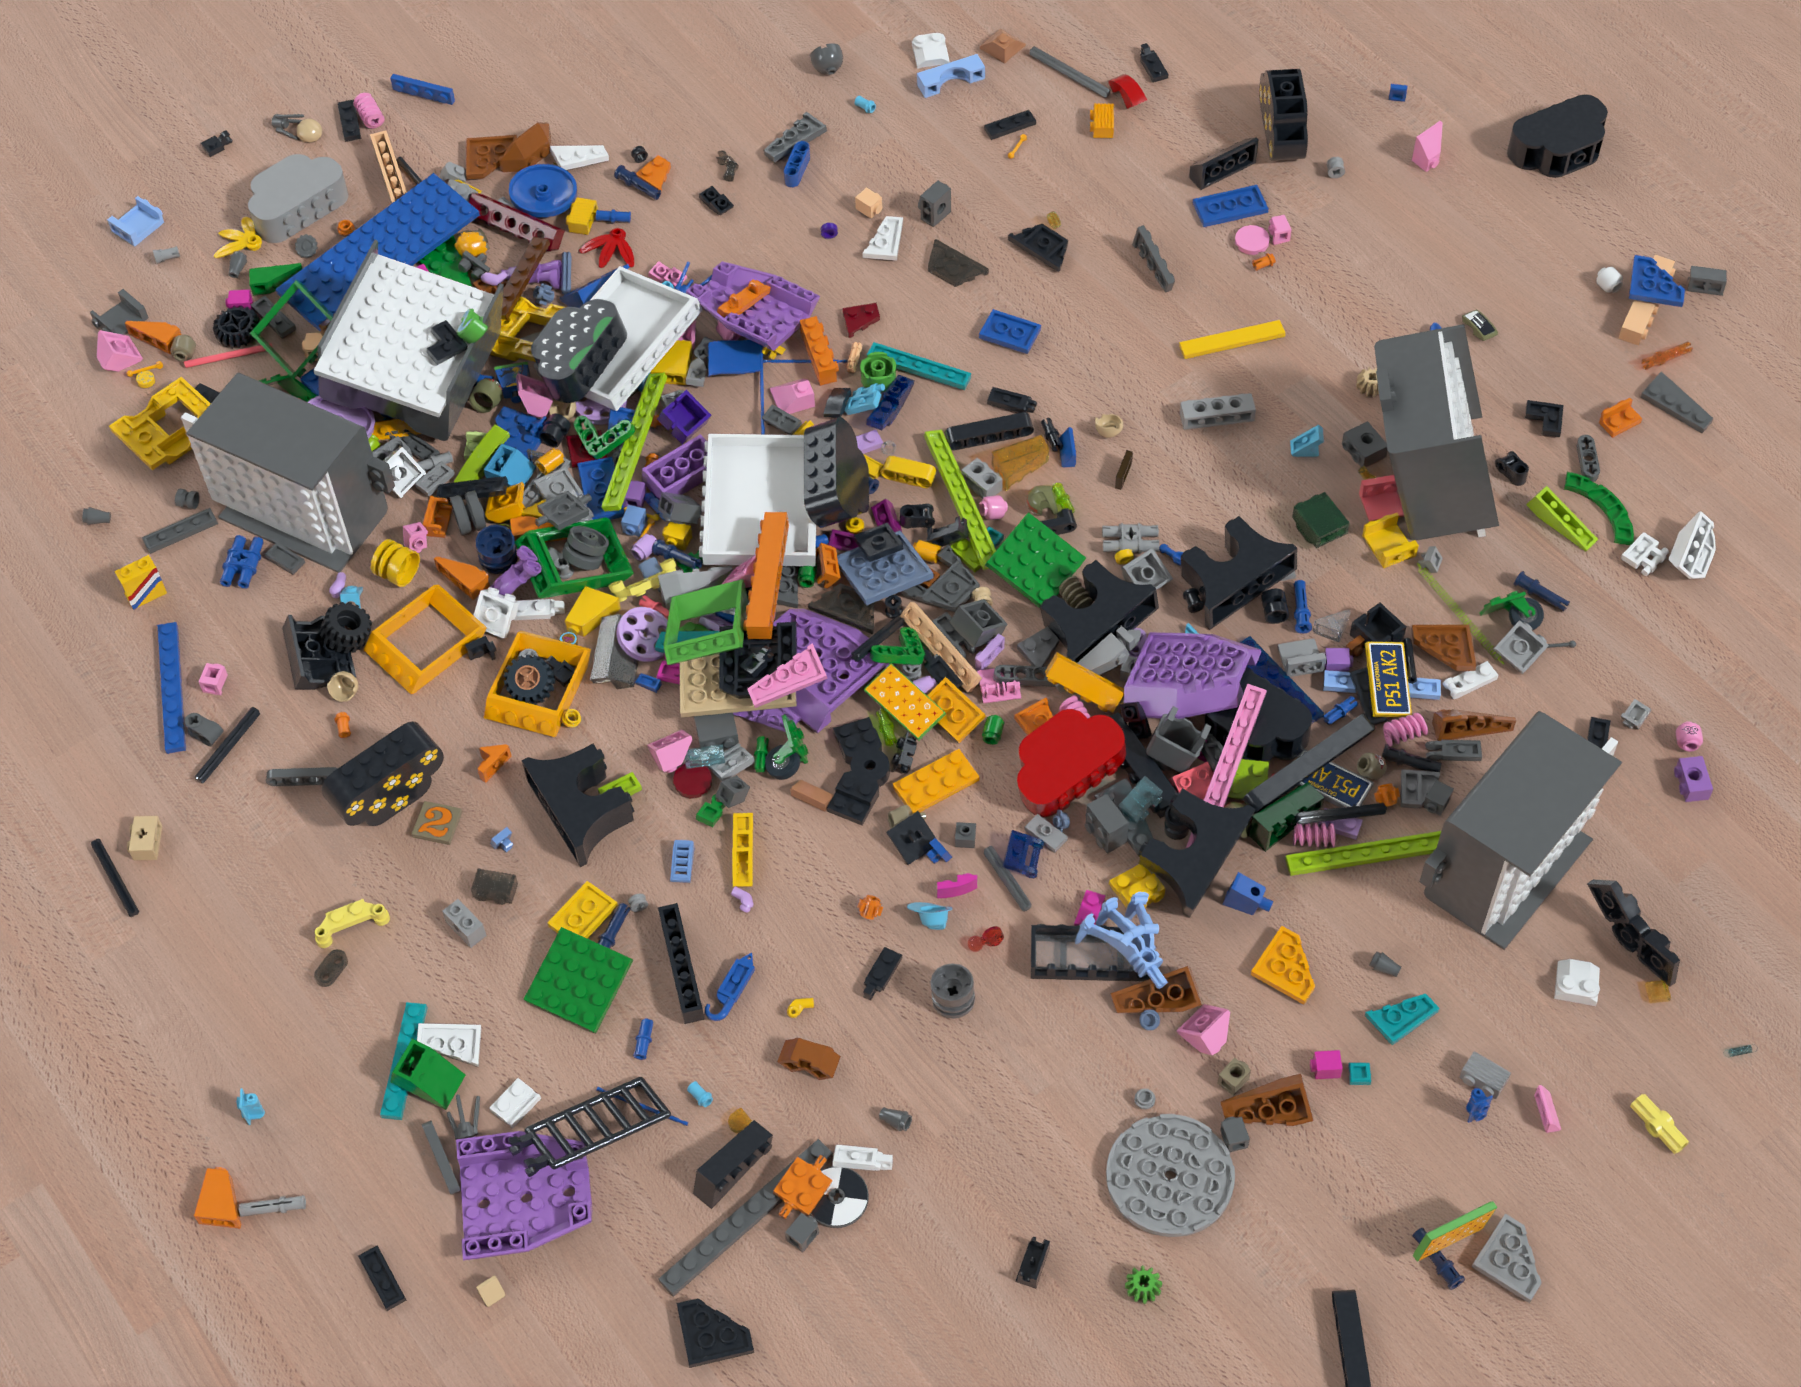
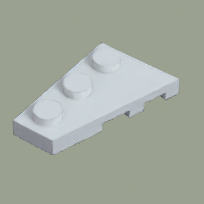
M603 145L550 146V152L557 165L565 170L609 161V155Z

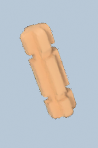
M860 342L852 344L849 362L846 366L847 372L854 373L856 371L862 350Z

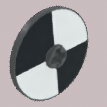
M829 1167L821 1170L833 1182L810 1216L819 1224L830 1228H843L858 1221L866 1211L869 1201L868 1188L863 1178L849 1168ZM836 1193H839L841 1197L838 1198V1201H834L833 1198Z

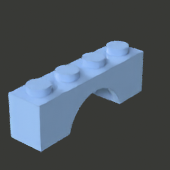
M978 54L917 73V86L924 98L939 94L942 84L951 79H962L970 84L985 79V66Z

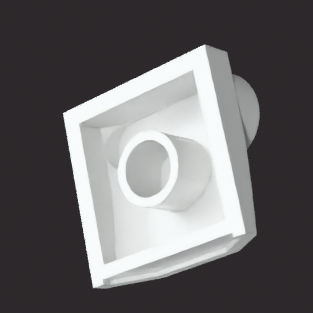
M943 34L918 35L913 39L912 48L918 69L950 63Z
M398 447L383 460L389 463L395 483L392 491L399 498H402L426 474L403 447Z
M1573 959L1558 961L1554 999L1596 1006L1600 991V968L1585 961Z

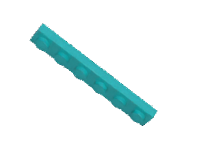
M873 342L867 355L873 352L887 353V356L894 358L896 369L962 390L966 389L971 379L970 372Z
M406 1002L380 1112L381 1118L402 1120L409 1091L391 1083V1076L411 1039L417 1040L418 1024H424L428 1009L427 1004Z

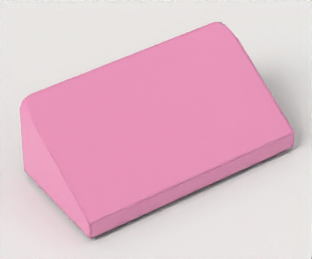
M1539 1085L1534 1096L1545 1132L1560 1131L1561 1127L1551 1094L1546 1088Z

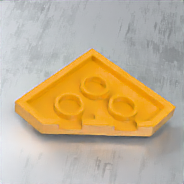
M1281 926L1251 970L1250 975L1305 1005L1315 989V984L1309 971L1306 955L1302 949L1300 936Z

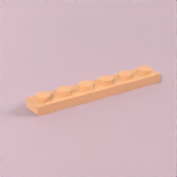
M910 602L900 617L904 618L910 628L916 630L919 638L934 655L938 654V656L940 655L962 681V687L966 692H972L982 677L915 602Z

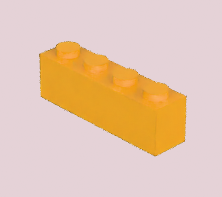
M1056 652L1045 671L1049 682L1055 685L1058 683L1063 685L1064 689L1069 693L1074 694L1076 692L1081 695V699L1088 703L1092 701L1098 704L1097 707L1105 712L1109 710L1113 713L1124 695L1122 687Z

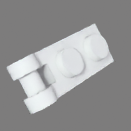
M1486 661L1476 666V671H1466L1453 678L1446 679L1443 682V686L1450 690V695L1453 699H1458L1497 680L1498 674L1489 662Z

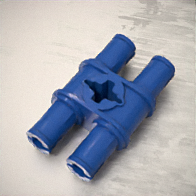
M241 535L235 536L232 548L228 549L226 561L222 565L224 570L220 579L222 586L230 587L234 574L238 573L241 574L237 583L238 586L244 589L249 587L252 576L257 572L258 562L261 560L260 552L264 544L262 538L253 537L250 549L243 550L246 538Z

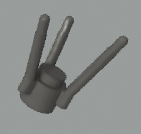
M275 114L272 118V126L276 128V132H281L298 140V137L283 129L289 126V122L300 123L302 121L288 118H303L304 114Z
M457 1094L456 1101L460 1118L458 1128L451 1113L447 1112L449 1122L455 1134V1140L475 1137L478 1135L480 1096L476 1097L472 1126L470 1122H465L460 1095Z

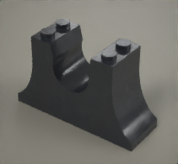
M1238 516L1235 519L1229 520L1225 525V548L1233 559L1225 562L1215 561L1197 546L1186 550L1181 555V576L1192 588L1199 590V596L1205 605V626L1211 630L1297 570L1298 548L1293 543H1278L1263 537Z
M1095 560L1091 564H1087L1082 571L1086 592L1089 593V597L1093 599L1094 603L1087 608L1076 609L1070 607L1065 600L1053 595L1049 599H1045L1040 606L1043 624L1045 627L1048 626L1067 649V658L1078 663L1110 633L1117 638L1116 630L1121 626L1127 631L1134 630L1159 609L1156 588L1152 584L1140 585L1124 581L1113 575Z
M594 743L575 753L557 759L538 760L527 757L521 760L528 784L580 867L588 863L592 850L604 837L634 821L633 812L635 811L631 804L633 802L628 791H623L621 786L608 789L596 796L584 794L586 790L597 786L607 778L605 772L607 766L604 762L605 756L601 749L597 750Z
M1182 788L1180 793L1175 792L1171 798L1169 814L1178 823L1185 825L1191 830L1194 836V843L1186 849L1177 850L1169 847L1165 842L1151 838L1148 843L1144 842L1138 854V857H1140L1138 863L1161 877L1172 887L1180 899L1183 914L1190 918L1251 820L1255 808L1250 805L1240 808L1216 806Z

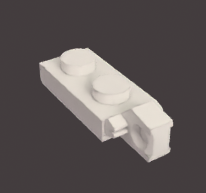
M553 599L520 600L515 620L551 619V616H555V614L565 613L564 601H555Z
M835 1146L833 1167L873 1171L880 1169L892 1170L893 1155L883 1154L876 1148Z

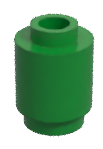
M815 563V566H798V582L800 586L804 588L814 586L817 564Z
M991 715L986 718L982 732L985 743L996 745L1000 741L1005 724L1000 716Z

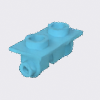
M241 1088L240 1096L237 1097L236 1101L237 1109L241 1110L242 1118H245L247 1124L251 1125V1119L262 1118L265 1111L262 1105H260L256 1094H245L243 1088Z

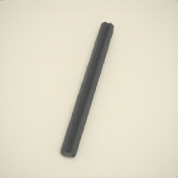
M1035 46L1030 49V55L1105 98L1110 95L1111 90Z

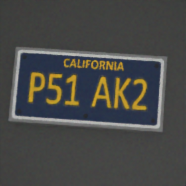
M1305 749V750L1298 756V758H1299L1300 756H1302L1303 754H1305L1308 750ZM1330 762L1297 785V787L1309 782L1325 797L1324 800L1342 808L1362 805L1374 782Z

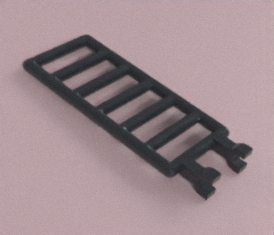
M637 1077L525 1128V1135L520 1137L514 1136L508 1139L512 1146L509 1147V1151L514 1156L520 1153L523 1148L534 1144L541 1156L535 1159L528 1158L524 1160V1164L527 1167L525 1173L528 1177H531L546 1166H550L551 1169H558L669 1118L671 1112L643 1077ZM640 1086L660 1113L649 1117L629 1090ZM621 1094L642 1121L631 1126L611 1098ZM603 1102L623 1130L612 1134L592 1107ZM584 1111L604 1138L593 1142L573 1115ZM565 1119L584 1143L585 1147L574 1151L555 1123ZM547 1128L566 1155L555 1160L535 1132Z

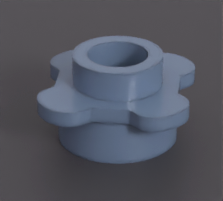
M1057 810L1056 816L1053 817V825L1061 832L1069 827L1070 819L1067 813Z

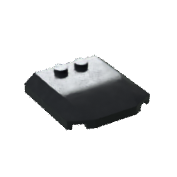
M796 622L777 623V626H773L771 639H748L747 631H744L742 648L719 653L720 691L739 699L751 698L748 692L749 687L766 675L775 672L780 665H785L797 654ZM719 626V632L733 629V626ZM764 646H768L771 648V653L775 655V658L770 662H766L768 666L755 678L741 669L740 665L752 653L757 655Z

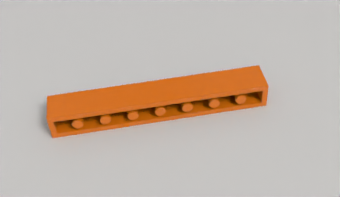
M765 512L764 520L760 521L762 532L758 534L759 548H756L755 552L757 562L753 563V572L755 574L751 576L752 590H749L748 593L750 604L746 605L747 620H744L743 623L748 639H771L789 530L787 512Z

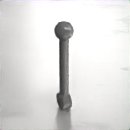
M1572 640L1569 643L1548 644L1547 648L1566 646L1574 648L1576 642Z

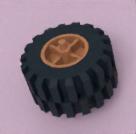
M526 654V657L519 656L518 661L512 660L513 665H508L506 668L508 673H504L506 678L504 684L510 695L516 700L538 705L537 702L539 701L541 703L545 702L544 698L551 696L549 692L554 691L553 684H555V679L553 678L555 675L550 666L542 658L540 659L536 655L532 657L530 654Z

